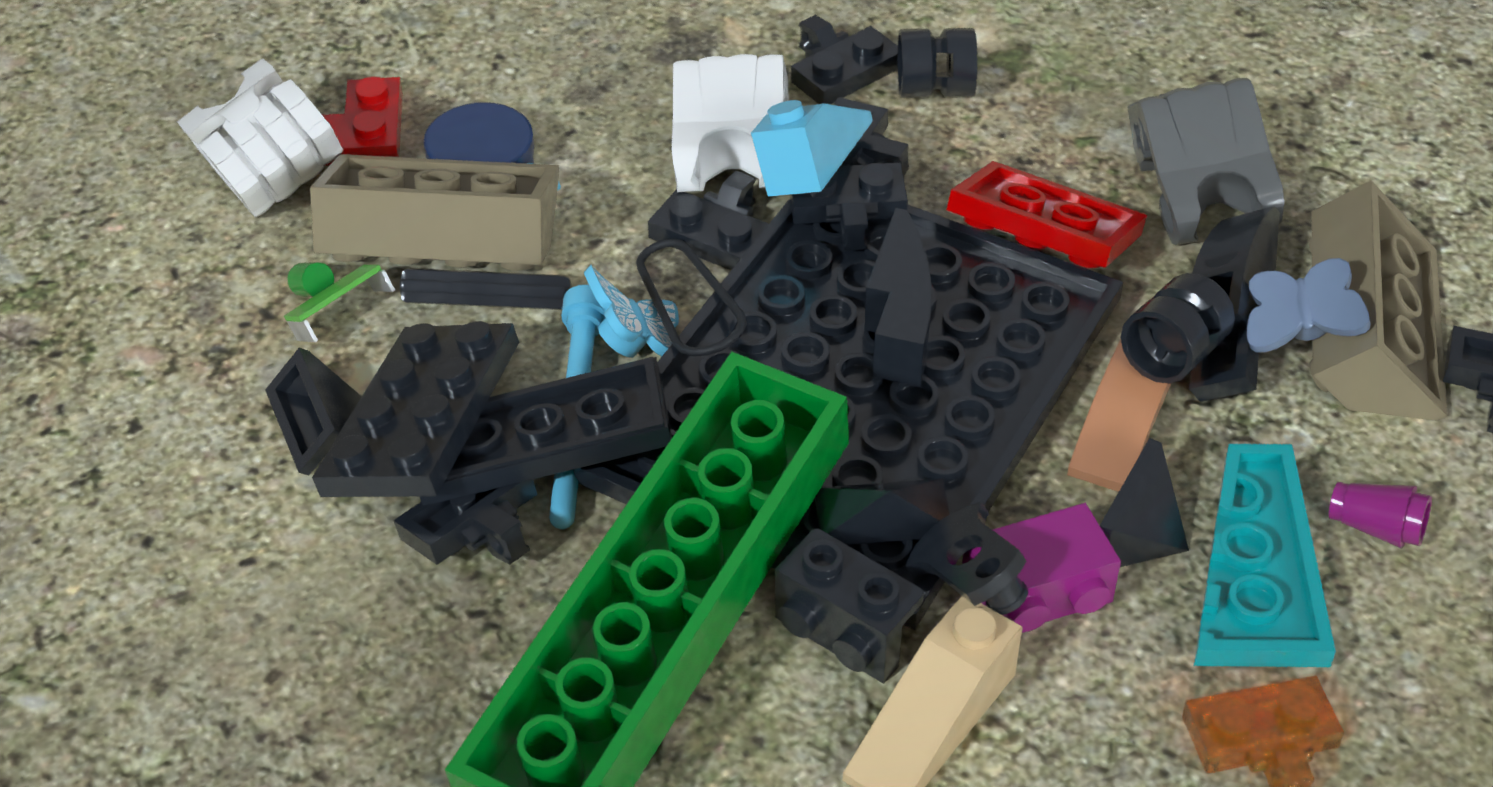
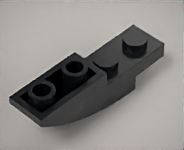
M1275 206L1221 220L1211 230L1197 256L1192 274H1201L1214 280L1228 295L1233 304L1235 315L1231 333L1205 356L1190 373L1189 390L1200 402L1257 390L1259 352H1255L1249 347L1247 325L1251 311L1259 305L1256 304L1251 296L1249 281L1255 274L1264 271H1276L1280 212Z

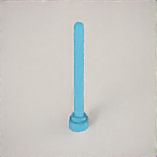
M578 285L570 288L565 293L561 318L571 334L566 378L591 372L594 339L599 334L598 326L605 319V311L596 300L589 285ZM574 469L554 474L549 519L551 524L557 529L569 528L575 519L579 483L574 475Z

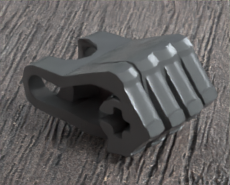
M1235 78L1226 83L1205 82L1193 88H1177L1159 96L1143 98L1127 107L1133 147L1140 170L1156 171L1158 184L1162 191V195L1159 198L1160 215L1172 244L1180 245L1197 242L1199 238L1196 229L1200 216L1207 206L1223 203L1243 213L1275 206L1280 212L1279 224L1282 223L1284 210L1283 186L1269 148L1255 90L1250 79Z

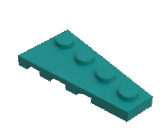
M1229 444L1223 468L1194 666L1331 667L1336 649L1292 444Z

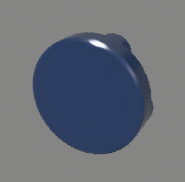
M477 102L454 107L432 121L424 135L426 159L534 164V139L530 122L522 113L503 104Z

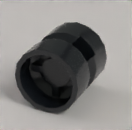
M945 28L940 36H934L930 29L899 30L897 77L900 98H929L934 90H940L944 97L975 96L978 59L977 39L974 28ZM936 53L947 54V72L936 73Z
M1185 273L1174 277L1123 324L1120 336L1123 352L1129 363L1142 376L1158 383L1171 384L1180 381L1231 333L1235 321L1233 304L1226 292L1214 280L1201 274Z

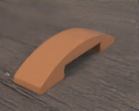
M1121 339L1093 399L1067 473L1068 476L1117 492L1120 491L1145 447L1171 384L1154 382L1142 376L1125 356Z

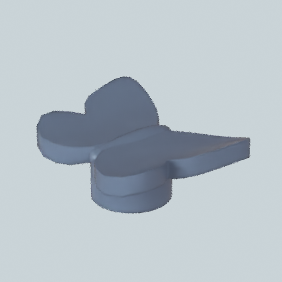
M1341 258L1327 259L1313 266L1304 278H1298L1297 280L1287 273L1280 271H1264L1255 274L1249 281V290L1252 298L1259 306L1251 311L1248 319L1247 340L1251 350L1255 352H1268L1287 344L1293 338L1304 341L1314 340L1323 336L1326 332L1339 336H1357L1366 333L1371 325L1369 312L1359 293L1349 290L1352 279L1349 262Z

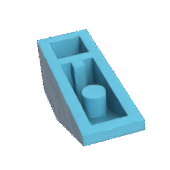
M798 100L784 101L770 107L767 111L768 113L751 132L767 195L779 196L821 192L873 122L871 111L829 104L802 106L801 101Z

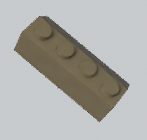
M340 154L310 187L314 253L332 254L335 260L343 262H354L363 260L367 256L388 257L391 263L400 265L419 263L423 259L444 260L446 265L456 268L472 267L479 262L501 263V267L507 270L522 271L531 269L535 265H542L551 247L559 181V165Z
M1370 180L1311 211L1312 237L1309 238L1308 243L1312 254V267L1322 261L1334 258H1341L1349 262L1352 273L1349 290H1354L1361 296L1369 312L1371 325L1366 333L1357 336H1339L1326 332L1323 336L1312 340L1313 359L1309 363L1310 372L1316 385L1323 392H1330L1348 410L1437 421L1448 416L1446 384L1443 382L1444 354L1437 250L1374 182Z

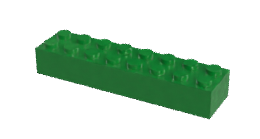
M731 352L444 769L450 786L634 787L849 444L847 397Z

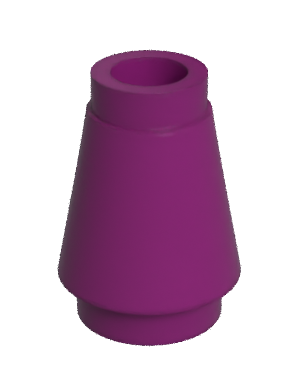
M1337 482L1330 501L1329 519L1341 521L1342 524L1401 549L1405 543L1421 546L1429 522L1432 496L1417 493V486L1347 484Z

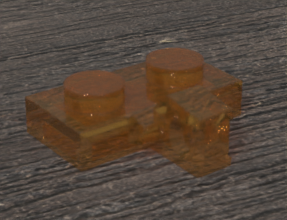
M1317 675L1186 700L1182 713L1183 721L1206 774L1248 766L1251 773L1263 771L1270 787H1310V785L1314 784L1315 779L1308 762L1313 760L1312 756H1314L1315 752L1339 748L1344 734V730Z

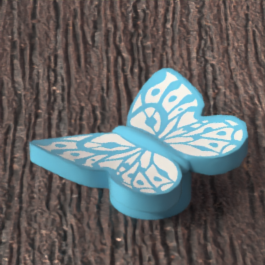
M590 264L584 271V275L596 300L605 311V319L598 326V331L603 340L616 352L629 358L635 357L646 343L656 354L662 357L672 342L652 300L635 302L633 299L627 298ZM662 300L676 328L679 323L678 308L673 301Z

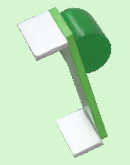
M302 262L294 265L287 276L290 290L301 297H312L284 315L297 341H318L311 326L305 319L365 280H368L373 291L393 292L395 289L385 270H382L379 265H362L334 283V274L330 267L324 263Z

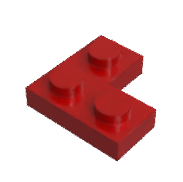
M366 77L363 79L347 80L345 113L322 114L331 125L343 148L341 154L399 157L403 97L400 77ZM331 161V162H329V163H327V164H325V165H323V166H330V164H331L333 161Z

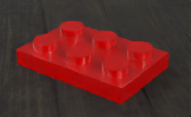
M996 161L990 162L952 188L946 208L947 211L963 216L964 222L970 226L986 230L994 228L1015 235L1016 241L1022 245L1036 249L1048 247L1068 254V259L1071 262L1086 268H1106L1142 235L1147 218L1146 214Z

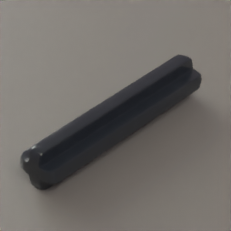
M411 268L402 272L399 285L401 299L406 303L562 310L564 295L572 288L571 280L566 275Z

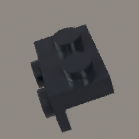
M813 529L775 569V618L780 620L783 626L793 635L800 638H809L834 653L838 660L847 668L856 672L863 671L884 684L899 667L902 626L923 603L924 592L920 587L820 529Z

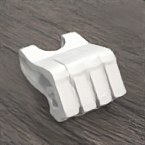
M740 54L731 57H705L699 59V61L682 60L674 62L672 157L677 192L704 191L705 183L728 169H741L759 179V188L765 187L751 132L768 113L767 111L770 107L780 102L789 101L788 76L783 55L771 54L758 57L756 55Z
M260 59L241 73L244 76V80L238 92L231 100L225 104L206 109L196 106L177 121L208 163L255 218L266 212L275 202L278 203L291 196L300 185L313 179L323 169V165L333 161L343 152V148L331 125L306 94L291 79L283 82L273 66L264 59Z

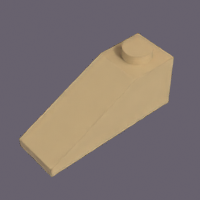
M961 596L923 641L845 768L842 781L852 787H926L1015 676L1022 626L982 603L974 606Z

